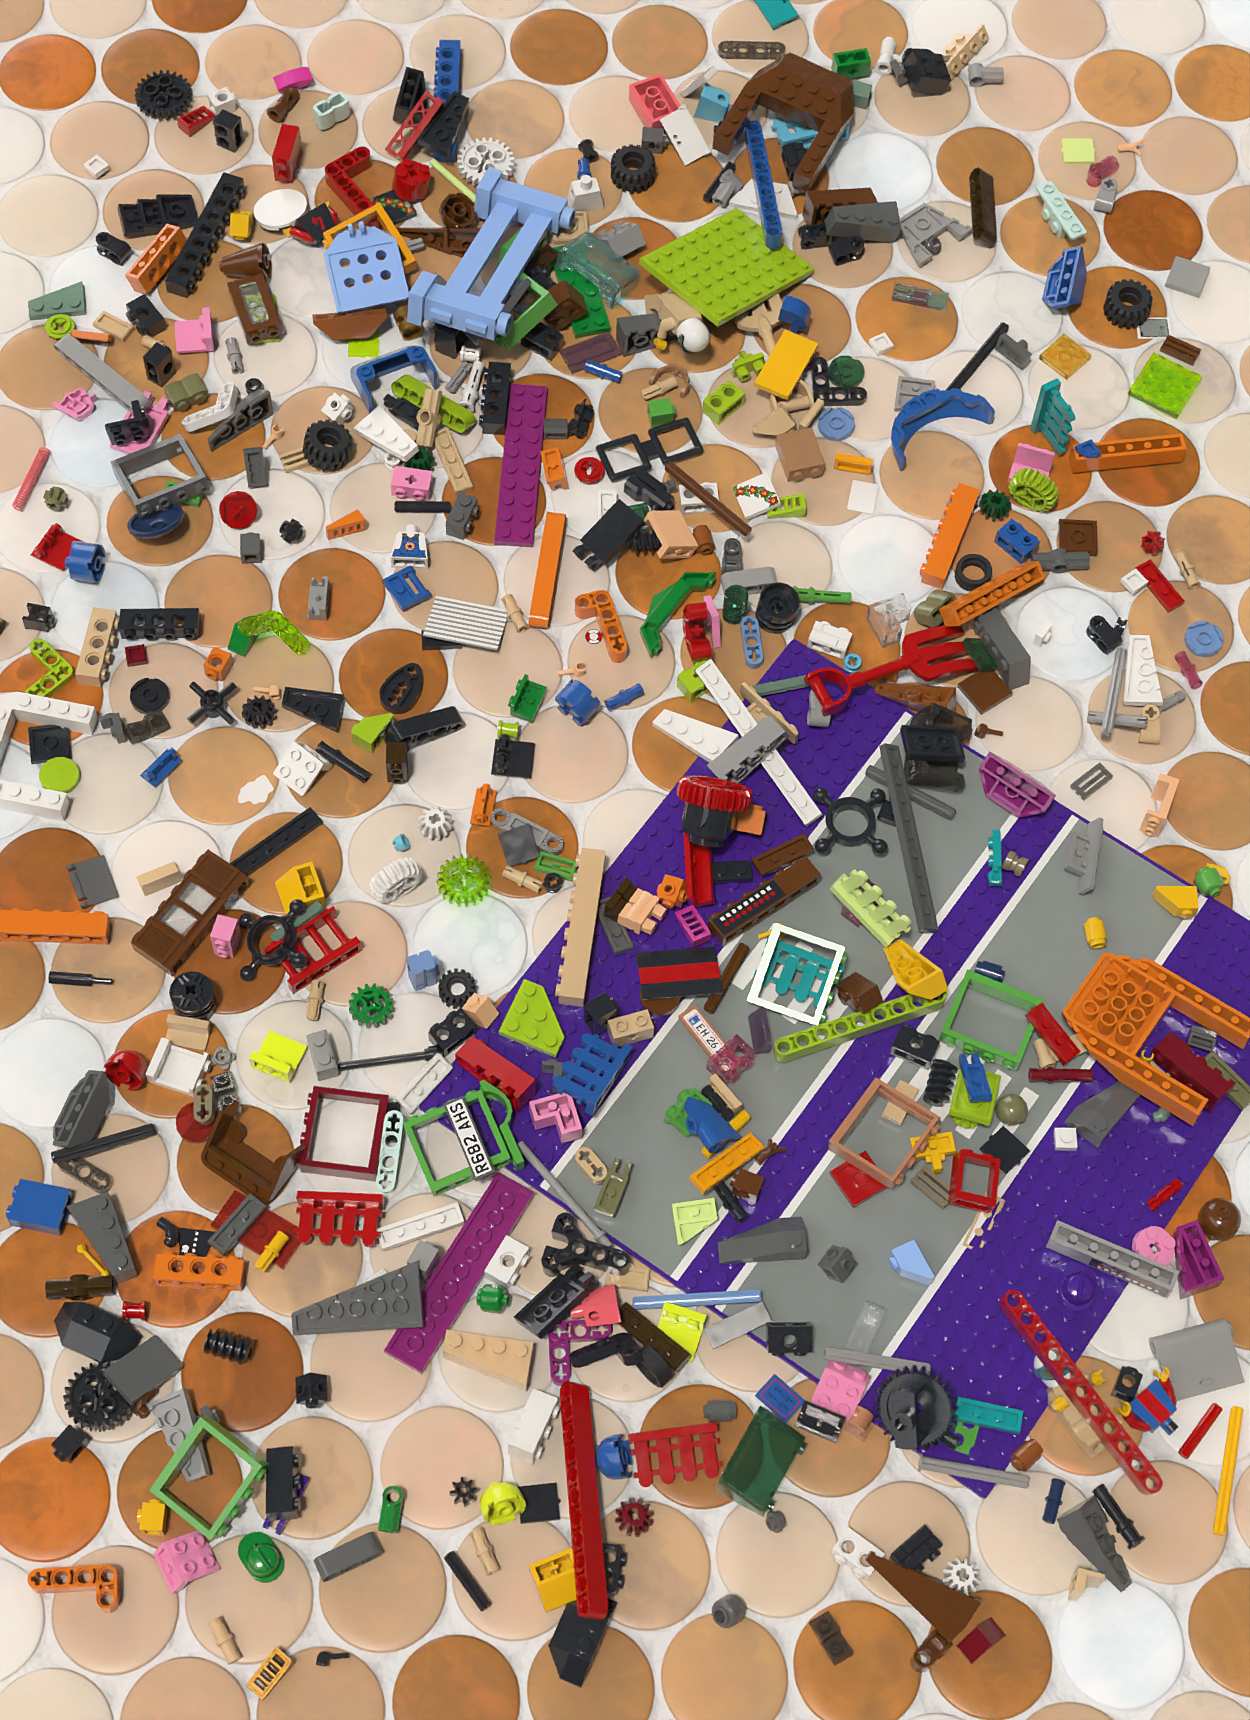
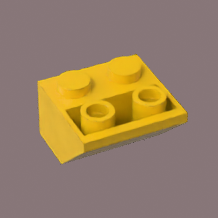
M312 861L292 867L275 882L285 914H288L290 911L289 905L295 899L302 900L306 908L316 901H319L323 907H326L325 896Z
M572 1548L529 1565V1572L546 1613L576 1600Z

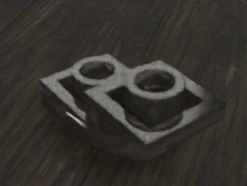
M161 711L144 715L141 721L125 724L123 730L132 745L170 729V725Z
M231 1071L210 1077L220 1111L235 1101H239ZM239 1105L236 1114L242 1113L241 1105Z
M829 1611L809 1622L817 1640L834 1666L853 1655V1650L841 1634L839 1626Z

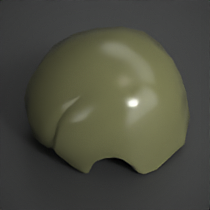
M1015 1094L1002 1096L995 1106L998 1119L1010 1126L1024 1123L1028 1116L1027 1103L1021 1096Z

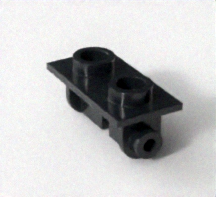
M540 264L537 266L539 270L534 268L529 271L531 279L539 285L542 283L544 289L547 290L556 285V282L551 281L549 277L551 274L546 266L543 267Z
M586 398L581 404L577 403L573 410L575 416L568 424L570 429L568 437L572 433L576 434V437L579 439L586 435L589 424L583 422V420L589 423L594 413L593 406L585 404Z

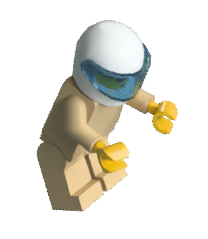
M675 292L644 296L646 314L658 313L659 318L662 320L657 334L658 338H655L653 341L657 349L665 350L667 341L663 339L666 338L669 330L677 335V341L686 353H696L706 348L710 341L711 333L704 325V319L700 312Z
M1049 1350V1358L1056 1361L1055 1352ZM1035 1356L1034 1373L1048 1387L1049 1409L1056 1412L1059 1421L1066 1427L1072 1439L1092 1459L1105 1450L1106 1447L1039 1358ZM1063 1368V1376L1066 1379H1070V1372ZM1102 1369L1091 1375L1082 1373L1091 1386H1099L1108 1381V1379L1102 1378ZM1077 1387V1395L1083 1398V1389L1081 1387ZM1091 1405L1090 1412L1097 1416V1408ZM1116 1418L1123 1427V1422ZM1105 1423V1432L1111 1434V1426ZM1098 1443V1446L1092 1449V1446Z

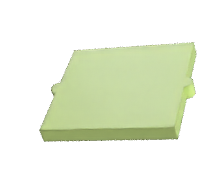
M1062 138L1061 153L1063 154L1064 164L1095 163V149L1093 148L1092 139Z

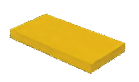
M784 330L756 378L754 387L788 400L817 350L818 343Z

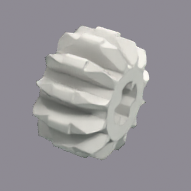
M432 806L430 811L424 809L423 815H420L418 818L420 822L418 828L422 830L423 837L429 835L430 840L433 837L440 840V835L446 837L448 835L447 831L452 829L451 816H448L447 810L441 811L440 806L436 810Z
M955 1558L954 1564L949 1561L947 1563L948 1569H944L942 1572L946 1576L942 1580L943 1584H950L949 1588L959 1589L962 1591V1594L967 1596L969 1591L975 1593V1586L980 1585L981 1582L976 1578L980 1576V1571H973L976 1566L975 1563H972L970 1566L967 1565L968 1558H965L962 1564L959 1558ZM960 1573L964 1574V1575H963V1578H964V1581H963V1582H962V1581H959L960 1577H959L958 1575H959Z

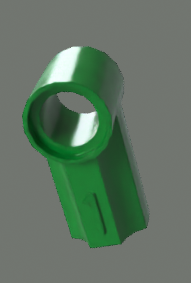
M389 1486L382 1494L383 1501L378 1531L398 1533L401 1507L404 1499L400 1488ZM390 1493H397L399 1499L396 1502L390 1503L387 1501V1496Z

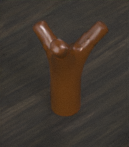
M768 1139L766 1148L754 1160L758 1165H761L770 1156L778 1152H786L787 1148H775L777 1144L775 1142L772 1143V1139Z

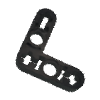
M815 357L812 360L810 370L814 403L818 398L824 401V406H860L866 402L867 391L862 387H830L827 360L823 357ZM818 364L821 366V372H818ZM823 379L825 383L818 384L815 380ZM843 394L845 398L837 399L835 395Z
M625 1332L612 1335L569 1354L572 1367L574 1368L586 1366L613 1354H616L625 1366H633L643 1360L640 1348L629 1334Z

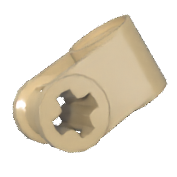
M1146 705L1140 716H1147L1148 724L1145 723L1147 725L1146 729H1138V742L1159 744L1161 735L1160 711L1155 705Z

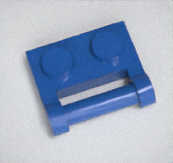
M407 566L382 579L383 585L402 612L422 601H428L432 597L431 592L426 590L416 576L412 566ZM405 577L411 580L415 588L418 590V594H415L409 584L404 579Z

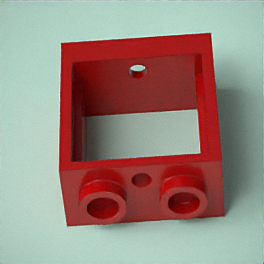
M970 1149L959 1150L953 1156L948 1204L984 1213H989L996 1207L1000 1159L993 1158V1155L977 1154ZM964 1162L989 1168L986 1197L961 1191Z

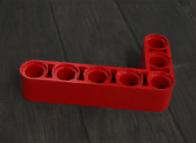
M364 146L350 151L325 166L326 184L354 216L374 206L352 180V178L368 170L371 166L370 150ZM377 217L363 224L364 227L375 226L380 230L383 229Z

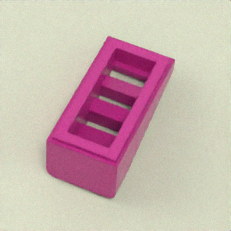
M694 905L675 912V916L692 948L711 940L712 934ZM689 912L692 913L691 916H688L686 918L682 917V915H685ZM694 918H695V920H696V921L691 922V923H689V924L686 923L687 921L692 920V919H694ZM695 925H698V926H699V927H697V928H695V929H692V930L690 929L691 927H693V926H695ZM702 931V933L694 935V933Z

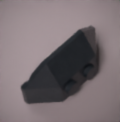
M64 1302L54 1319L63 1347L99 1363L121 1359L138 1347L143 1338L123 1320L83 1302Z
M607 1598L608 1612L603 1620L580 1617L577 1611V1600L566 1604L548 1645L561 1680L576 1687H582L618 1603Z

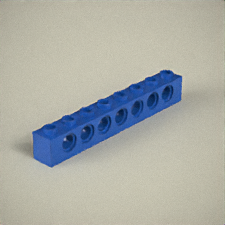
M439 40V47H436V58L439 59L435 60V71H438V74H434V85H437V88H434V97H439L444 103L453 91L459 93L461 40ZM457 135L448 158L431 150L435 160L438 162H456Z

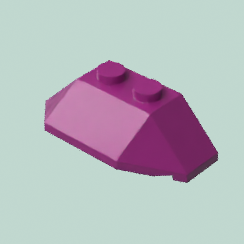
M990 751L979 766L985 795L1018 818L1046 812L1056 797V794L1044 784Z

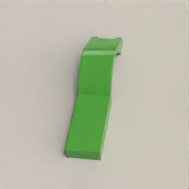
M479 1081L480 1090L484 1098L498 1101L505 1107L507 1117L499 1126V1131L516 1172L524 1169L523 1157L510 1131L512 1108L509 1099L503 1092L487 1081Z

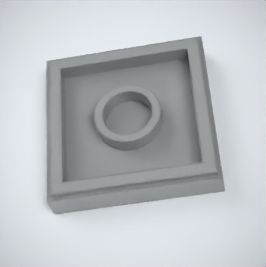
M1176 256L1164 287L1199 298L1210 267Z

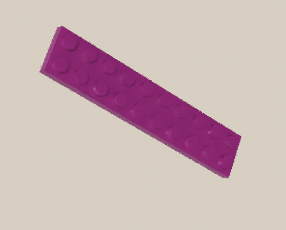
M510 384L494 545L533 547L547 386Z
M497 1172L421 1291L424 1326L397 1329L385 1347L384 1353L416 1372L423 1373L445 1338L446 1329L450 1330L484 1276L486 1267L506 1235H510L534 1196L533 1191Z

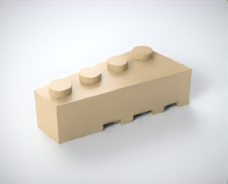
M446 1329L443 1345L444 1359L469 1369L472 1368L483 1375L494 1377L505 1384H511L527 1392L533 1355V1342Z

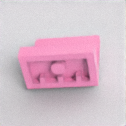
M210 307L202 308L203 315L199 316V320L175 322L176 351L178 354L214 351Z
M1018 443L1007 482L1011 481L1010 479L1019 469L1023 470L1024 468L1028 470L1032 468L1034 471L1039 470L1040 473H1045V476L1048 477L1055 453L1047 449L1033 447L1029 444Z
M198 1530L163 1542L153 1553L172 1594L180 1592L189 1581L215 1573L220 1569L205 1536Z

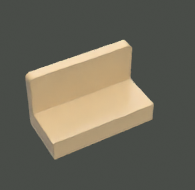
M174 861L136 876L144 896L182 882L180 870Z
M168 1014L166 1020L168 1030L165 1039H169L171 1045L185 1049L206 1051L211 1032L209 1021Z
M1078 1568L1071 1577L1068 1600L1077 1602L1084 1593L1085 1586L1098 1588L1105 1580V1574Z

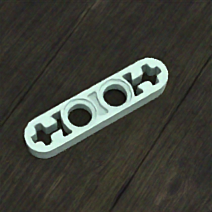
M396 1110L388 1112L384 1118L376 1186L384 1194L392 1192L396 1186L404 1118ZM393 1115H397V1119L400 1120V1122L395 1124V1130H399V1133L394 1131L387 1132V1129H392V1123L388 1120L392 1119ZM395 1136L398 1140L397 1144L394 1147H388L385 1143L387 1137ZM392 1157L395 1160L393 1167L385 1168L383 1166L384 1158ZM381 1171L387 1173L394 1172L393 1175L389 1174L388 1181L392 1184L388 1185L387 1189H383V1185L380 1184V1182L385 1180V1173L381 1174Z

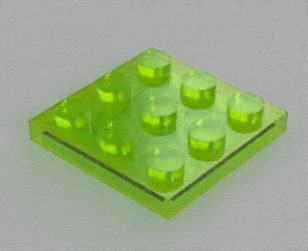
M1153 352L1127 395L1177 419L1203 376Z

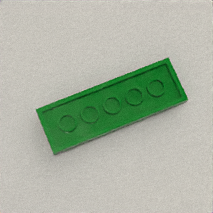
M584 242L552 247L561 253V257L553 265L557 282L559 283L565 279L583 295L588 309V313L570 323L575 339L611 332V326Z

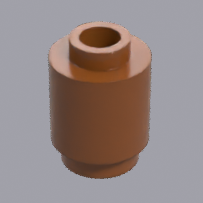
M707 525L696 526L693 529V536L698 544L696 551L701 554L711 553L715 548L711 530Z
M1034 1439L1025 1441L1010 1455L1012 1466L1018 1471H1028L1041 1458L1043 1453L1041 1445Z

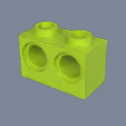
M729 380L725 384H721L712 395L705 397L702 412L719 425L744 405L745 393Z

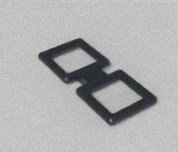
M681 418L650 428L648 435L651 440L640 442L636 434H631L597 445L595 449L610 481L614 482L630 477L639 468L649 471L652 468L650 461L660 458L662 464L666 465L669 461L674 463L702 454L704 448L689 418ZM684 426L695 448L667 457L657 434ZM632 442L643 465L615 473L605 450Z

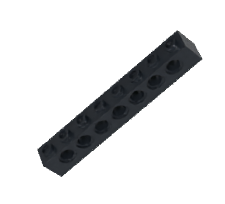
M223 172L165 280L168 293L188 298L190 292L194 291L197 279L201 278L205 264L209 263L212 251L216 250L219 238L224 235L225 227L230 223L231 213L237 210L240 198L244 197L246 193L243 178Z

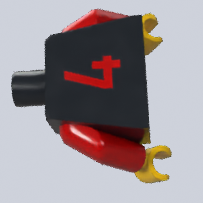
M324 202L297 218L294 227L290 225L287 226L288 229L282 228L285 237L293 236L315 247L323 243V233L338 225V215L329 207V202Z

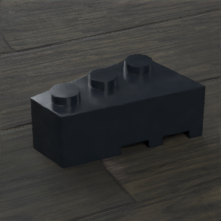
M406 66L394 108L393 121L404 123L425 93L424 71ZM427 98L423 102L424 109H428ZM422 113L414 114L412 117L413 124L420 123L423 118Z

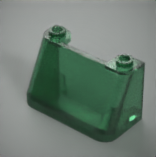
M760 1406L718 1481L716 1491L763 1517L766 1511H772L776 1503L773 1497L797 1454H803L807 1443L804 1442L806 1437L772 1412Z

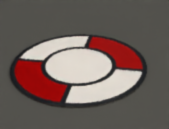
M591 629L586 633L585 638L587 642L597 644L602 640V634L596 629Z

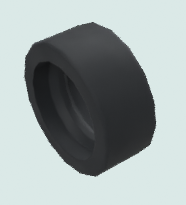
M979 554L965 555L960 558L956 565L954 576L956 583L962 589L972 591L990 581L992 566L985 557ZM966 566H977L985 574L982 579L971 580L965 577L962 569Z
M645 1345L640 1349L643 1360L636 1364V1366L653 1385L662 1388L673 1377V1372L667 1362L653 1348Z

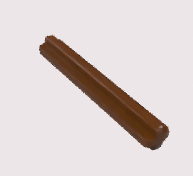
M739 943L720 977L723 993L710 994L704 1005L706 1012L714 1013L749 951L748 945Z

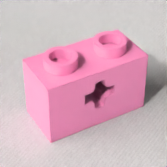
M395 466L391 481V494L399 498L407 497L429 501L433 484L432 471Z

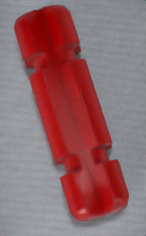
M1173 1179L1169 1185L1167 1184L1154 1197H1151L1146 1205L1150 1210L1155 1211L1160 1205L1164 1204L1181 1190L1183 1184L1179 1179Z

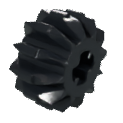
M255 695L253 700L247 698V703L242 706V717L245 719V723L247 725L251 724L253 728L259 725L262 729L263 724L270 726V720L275 718V706L272 705L270 699L266 700L264 695L261 698Z

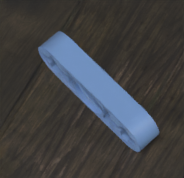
M745 616L741 620L740 626L745 663L749 668L757 669L763 663L759 624L755 617ZM747 623H750L752 626L751 632H749ZM748 639H755L757 644L750 646L746 641ZM752 652H755V658L757 659V661H753V659H751Z

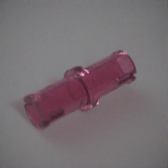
M1185 651L1177 653L1175 660L1181 668V674L1187 678L1192 689L1199 688L1203 682L1196 672L1195 665L1190 662Z

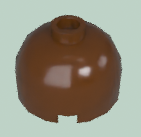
M462 193L449 194L441 202L439 208V217L442 223L447 228H467L476 216V211H474L473 207L474 203L468 196Z
M1213 1198L1207 1201L1199 1210L1198 1222L1208 1239L1227 1241L1233 1238L1239 1230L1241 1214L1236 1204L1230 1200Z

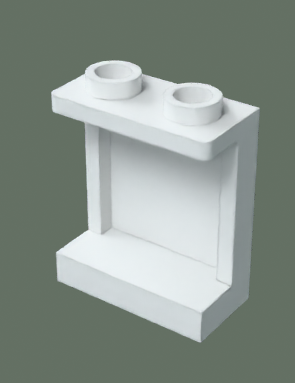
M161 1038L145 1075L149 1083L194 1097L195 1089L199 1085L204 1084L203 1077L205 1073H209L212 1061H210L209 1053L204 1052L201 1055L171 1045L169 1039Z

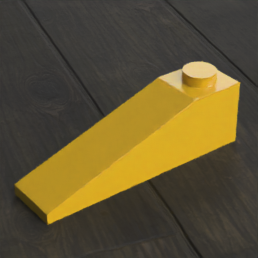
M901 939L883 948L897 984L906 992L932 1000L948 990L943 971Z

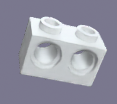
M705 482L700 484L719 500L717 483ZM679 485L678 499L682 515L715 512L686 487Z
M847 1527L831 1551L833 1559L842 1566L847 1565L852 1569L851 1572L859 1579L865 1578L867 1581L875 1569L872 1566L864 1567L860 1563V1559L866 1558V1555L871 1551L881 1558L885 1555V1553L849 1527ZM849 1544L853 1548V1552L847 1554L843 1552L841 1546Z

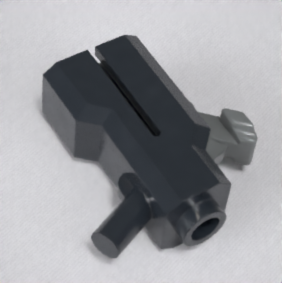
M639 468L634 473V476L631 475L624 483V492L634 500L645 502L652 507L651 511H672L675 507V497L670 494V491L675 492L677 485L673 480L660 482L644 469Z

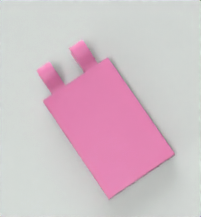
M145 390L143 394L149 399L150 403L152 404L154 398L151 397L152 393ZM161 397L157 407L150 404L145 409L150 422V427H147L149 438L139 442H128L121 446L112 445L110 442V448L128 455L153 445L169 417L168 410L171 406L168 403L169 399ZM128 411L123 420L134 418V415Z

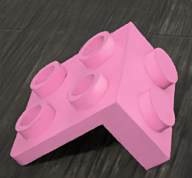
M829 1360L811 1403L846 1417L845 1421L848 1422L858 1406L871 1376L860 1368Z

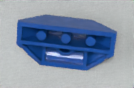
M1082 246L1065 249L1062 252V256L1049 269L1042 297L1043 302L1049 306L1059 308L1081 303L1087 276Z

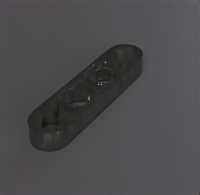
M722 41L718 45V55L723 59L777 60L785 55L786 50L785 45L781 42ZM740 48H745V49H747L748 51H747V52H740L739 49H740ZM756 49H764V52L759 53L756 51Z

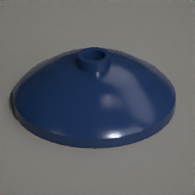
M174 504L141 518L135 514L128 521L127 528L131 535L138 538H162L180 525L184 513L179 505Z

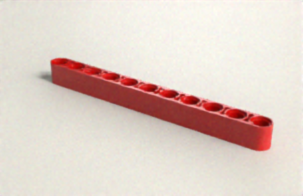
M1010 1290L1003 1294L999 1300V1306L1135 1487L1144 1495L1159 1492L1163 1485L1160 1475L1028 1301L1017 1290ZM1008 1296L1014 1298L1015 1307L1008 1304ZM1022 1314L1029 1318L1028 1325L1021 1321ZM1035 1332L1042 1335V1343L1036 1341ZM1049 1350L1055 1352L1056 1361L1049 1358ZM1063 1368L1070 1372V1379H1066L1063 1376ZM1077 1387H1081L1083 1389V1398L1077 1395ZM1091 1405L1097 1408V1416L1090 1412ZM1105 1423L1111 1426V1434L1105 1432ZM1119 1441L1125 1445L1124 1453L1118 1449ZM1133 1460L1139 1463L1140 1468L1138 1471L1132 1467ZM1147 1478L1153 1482L1152 1490L1146 1485Z
M565 1381L560 1388V1406L577 1611L580 1617L603 1620L608 1612L589 1389L585 1384Z

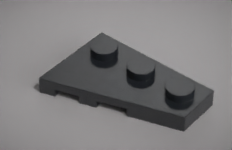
M285 687L282 708L337 732L344 694Z

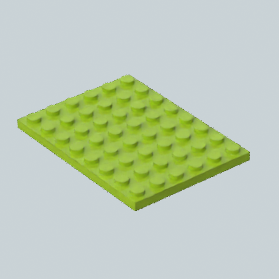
M738 208L654 250L639 260V264L717 327L812 275L815 269L782 242L781 246L777 249L768 248L765 245L762 227Z

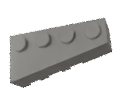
M769 715L762 718L753 729L707 766L718 778L740 783L778 748L789 735Z

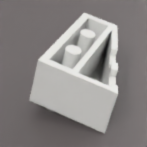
M533 1388L523 1409L520 1422L518 1421L516 1424L515 1434L513 1438L509 1439L508 1455L532 1465L535 1459L539 1460L544 1448L541 1446L544 1438L548 1439L552 1429L549 1426L551 1419H556L560 1410L558 1398Z

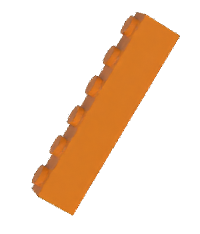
M1183 434L1094 442L1101 452L1100 457L1085 458L1074 450L1075 446L1079 444H1074L1071 448L1069 460L1072 473L1182 462L1186 452V445Z
M959 483L957 489L952 490L949 498L952 500L951 504H946L943 513L946 515L945 519H940L937 528L940 530L939 534H934L931 543L934 546L927 551L925 559L928 561L921 566L919 572L922 575L921 583L943 589L977 504L980 489Z
M0 908V941L80 944L109 943L111 921L109 915L101 911L85 913L79 910L73 912H64L62 910L43 911L41 909L24 911L19 908H13L12 910Z

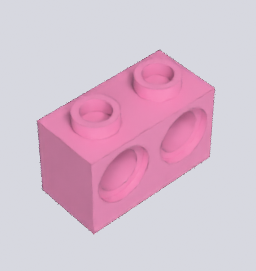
M217 915L210 935L213 951L217 956L234 958L241 940L238 919Z

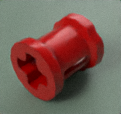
M123 1301V1321L132 1318H141L142 1321L146 1320V1301L141 1303Z

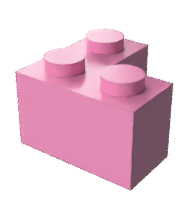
M562 1093V1095L555 1094L529 1102V1112L535 1130L556 1125L561 1143L582 1138V1127L571 1096Z

